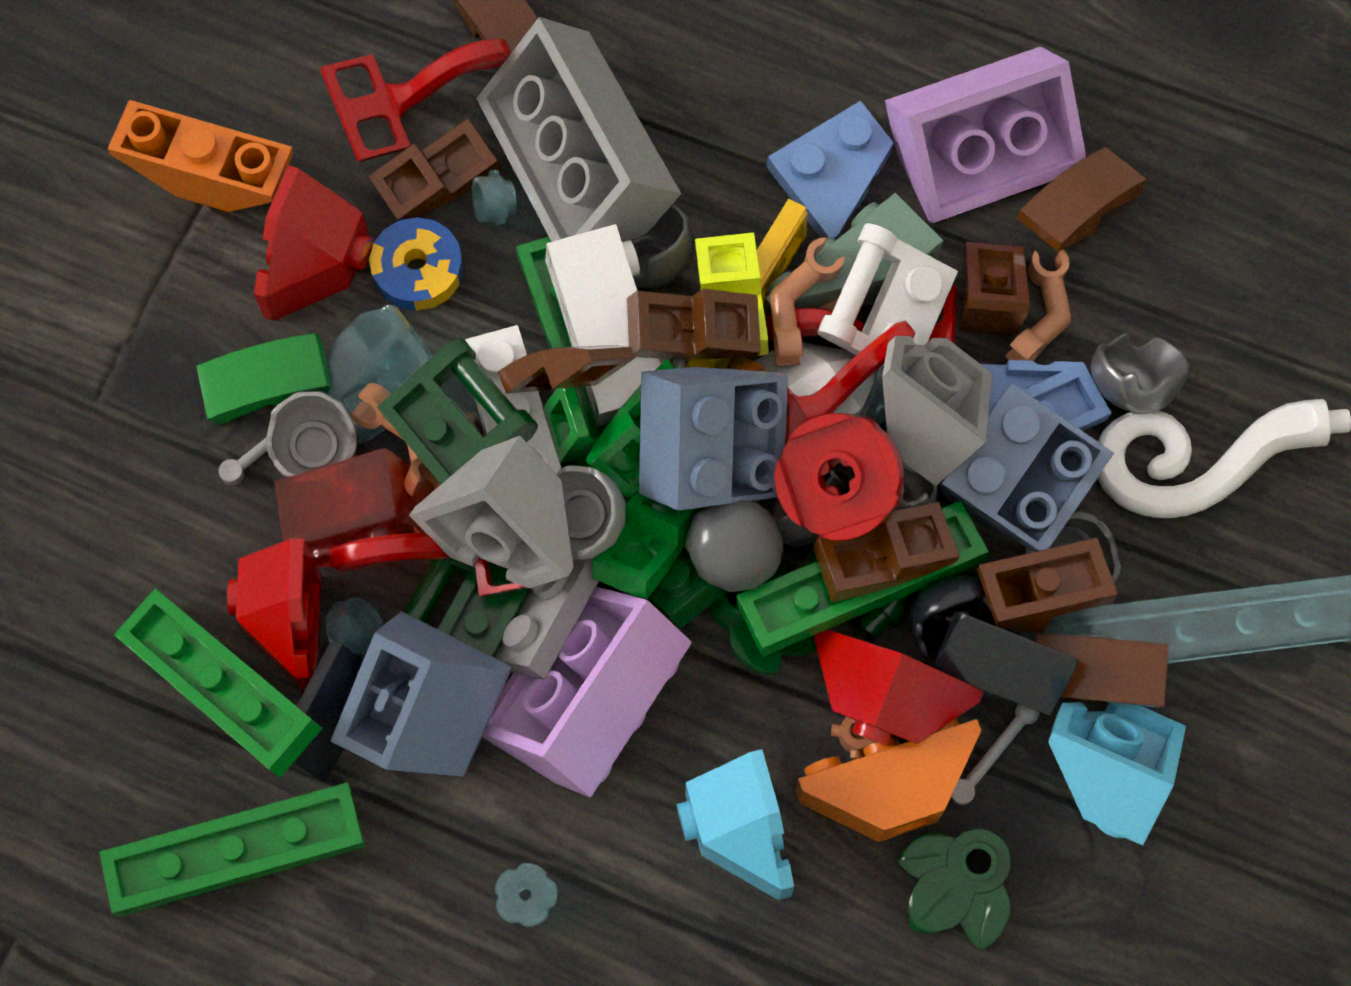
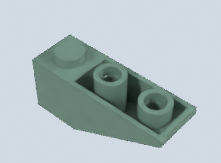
M896 193L880 205L872 202L857 214L851 223L850 230L837 240L834 237L827 238L823 250L814 256L815 261L824 267L833 265L836 260L845 256L840 274L832 281H818L794 302L795 308H819L827 302L838 300L861 248L857 240L864 225L867 223L889 230L897 236V239L936 260L939 259L943 239ZM882 258L861 307L874 305L892 262ZM790 271L779 276L767 289L764 305L765 318L772 314L770 305L771 291L791 274Z

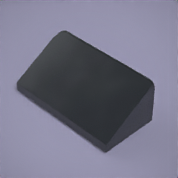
M955 611L933 668L965 683L1050 716L1072 677L1079 659Z
M335 640L327 647L297 704L300 710L323 729L289 767L319 782H325L329 778L344 749L331 742V739L363 663V659Z

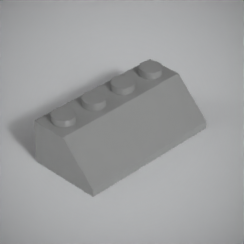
M538 17L476 99L551 242L614 224L617 225L622 242L643 236L664 215L681 195V192L589 31Z

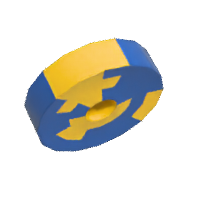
M419 217L399 220L384 229L373 243L369 257L374 285L383 298L398 308L413 311L435 308L450 299L460 285L464 270L459 242L451 231L435 220ZM414 259L426 261L424 267L414 270L407 267L409 262Z

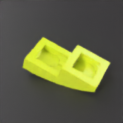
M754 232L695 239L700 291L702 289L757 295L761 353L757 356L769 355L768 335L761 294V277ZM709 359V361L723 360V359Z

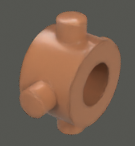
M846 717L841 725L832 724L831 736L839 737L843 748L850 752V759L855 760L862 757L865 747L875 742L852 733L856 721Z

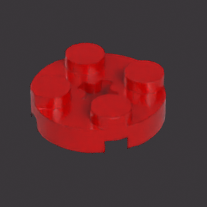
M830 413L812 418L793 431L787 439L789 441L783 448L781 458L777 461L774 473L775 488L781 506L791 520L800 527L805 526L812 533L821 535L819 537L830 540H849L862 536L880 526L901 500V488L904 480L901 456L891 437L879 427L878 423L868 417H859L848 413ZM834 458H839L843 466H851L854 470L855 478L849 481L850 491L846 494H841L837 485L827 487L824 482L823 475L832 471L830 460Z

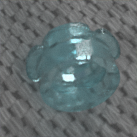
M490 170L488 176L474 178L472 201L478 222H494L496 227L502 226L506 222L507 215L514 214L516 211V193L512 181L503 180L497 170Z
M352 597L346 602H336L325 617L329 641L333 643L335 640L343 644L356 655L359 653L366 655L374 633L383 626L382 619L377 610L369 602L358 597Z
M532 863L521 864L514 871L506 870L498 878L495 886V893L499 897V900L496 902V908L500 916L509 923L518 922L522 923L525 927L539 925L547 919L550 907L555 906L557 902L558 892L555 882L545 876L546 873L542 867ZM523 889H528L532 893L531 898L527 901L519 897Z

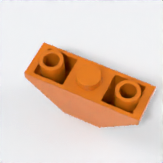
M133 100L128 101L107 148L110 155L174 196L227 212L271 203L294 153L293 148L288 145Z
M955 718L918 744L912 742L900 744L898 737H891L888 746L877 742L872 743L863 749L864 757L843 764L838 756L817 761L804 769L806 776L798 778L795 788L799 804L877 842L937 823L946 809L981 732L979 723L975 719L959 725L957 718Z

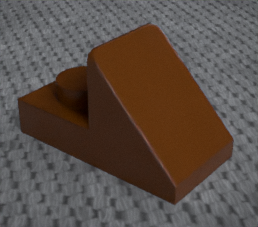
M966 242L963 257L964 296L959 322L960 331L1007 336L1017 335L1028 314L1030 304L1024 247Z
M1098 538L980 564L977 568L996 626L1034 634L1045 633L1053 617L1111 604L1118 595Z

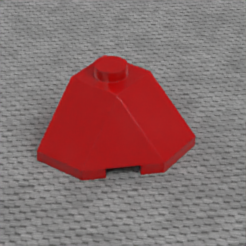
M289 165L265 219L262 239L269 241L266 251V262L270 267L269 271L265 269L257 271L254 296L263 317L276 321L349 288L356 270H364L366 268L373 246V237L369 236L363 212L301 169Z
M304 538L283 541L239 558L238 579H230L228 582L227 607L229 615L236 616L246 635L304 692L319 664L322 575Z
M830 630L820 632L814 637L832 711L856 721L852 733L879 744L888 746L892 735L918 744L977 705L983 695V690L902 653Z

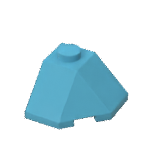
M1082 702L1062 703L1048 743L1083 819L1096 824L1100 830L1112 837L1127 838L1143 845L1174 786L1186 726L1137 705L1109 703L1105 711L1087 712L1088 709Z
M763 750L749 752L686 782L685 797L687 801L676 804L685 840L689 841L697 838L701 856L775 899L790 898L794 889L793 877L788 859L782 860L779 852L784 850L782 838L784 830Z

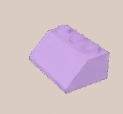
M1041 46L885 100L897 155L926 217L931 223L1053 181L1070 167L1086 158L1069 61Z
M596 586L547 677L540 679L513 673L501 692L482 737L552 782L591 798L599 784L609 775L612 764L633 732L643 723L646 712L665 683L677 671L680 660L692 642L648 600Z

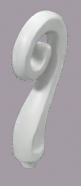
M1323 399L1304 400L1280 406L1251 424L1204 475L1192 482L1166 487L1143 483L1128 471L1125 464L1127 446L1133 439L1139 436L1150 435L1157 437L1163 443L1165 453L1153 458L1147 466V471L1152 479L1164 480L1183 473L1188 466L1192 454L1190 437L1184 426L1172 415L1161 411L1146 414L1129 412L1112 421L1099 437L1098 442L1114 452V455L1097 480L1106 494L1119 506L1131 512L1153 518L1188 516L1203 511L1226 498L1276 453L1299 448L1327 446L1330 434L1350 432V412L1348 409L1328 410V406Z

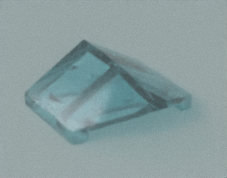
M386 305L377 310L361 313L337 337L327 360L333 389L324 394L342 402L349 414H351L361 402H364L358 395L369 383L379 384L392 394L433 357V354L397 306ZM355 422L358 444L366 443L385 430L382 426L375 429L364 428Z

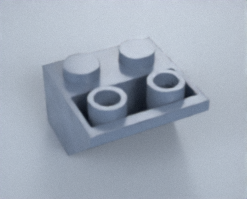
M705 367L641 372L639 494L676 510L731 504L739 500L754 501L777 498L774 473L777 461L782 456L786 442L788 375L778 372Z
M1011 383L989 412L986 443L941 481L937 487V493L952 504L961 501L968 515L984 526L1037 552L1050 548L1114 455V452Z
M401 611L374 633L331 742L386 770L463 777L469 769L512 667Z

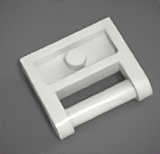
M867 223L864 225L857 240L861 248L831 315L824 316L817 333L822 338L857 355L893 324L906 320L916 332L913 338L915 344L925 345L929 340L958 271L897 239V236L889 230ZM882 258L892 262L863 331L860 332L853 324Z

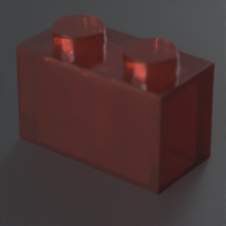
M386 448L274 481L282 540L304 538L317 567L331 566L329 551L340 544L376 536L420 533V526L409 516L417 505L415 492L411 496L404 487V480L409 471L410 464Z

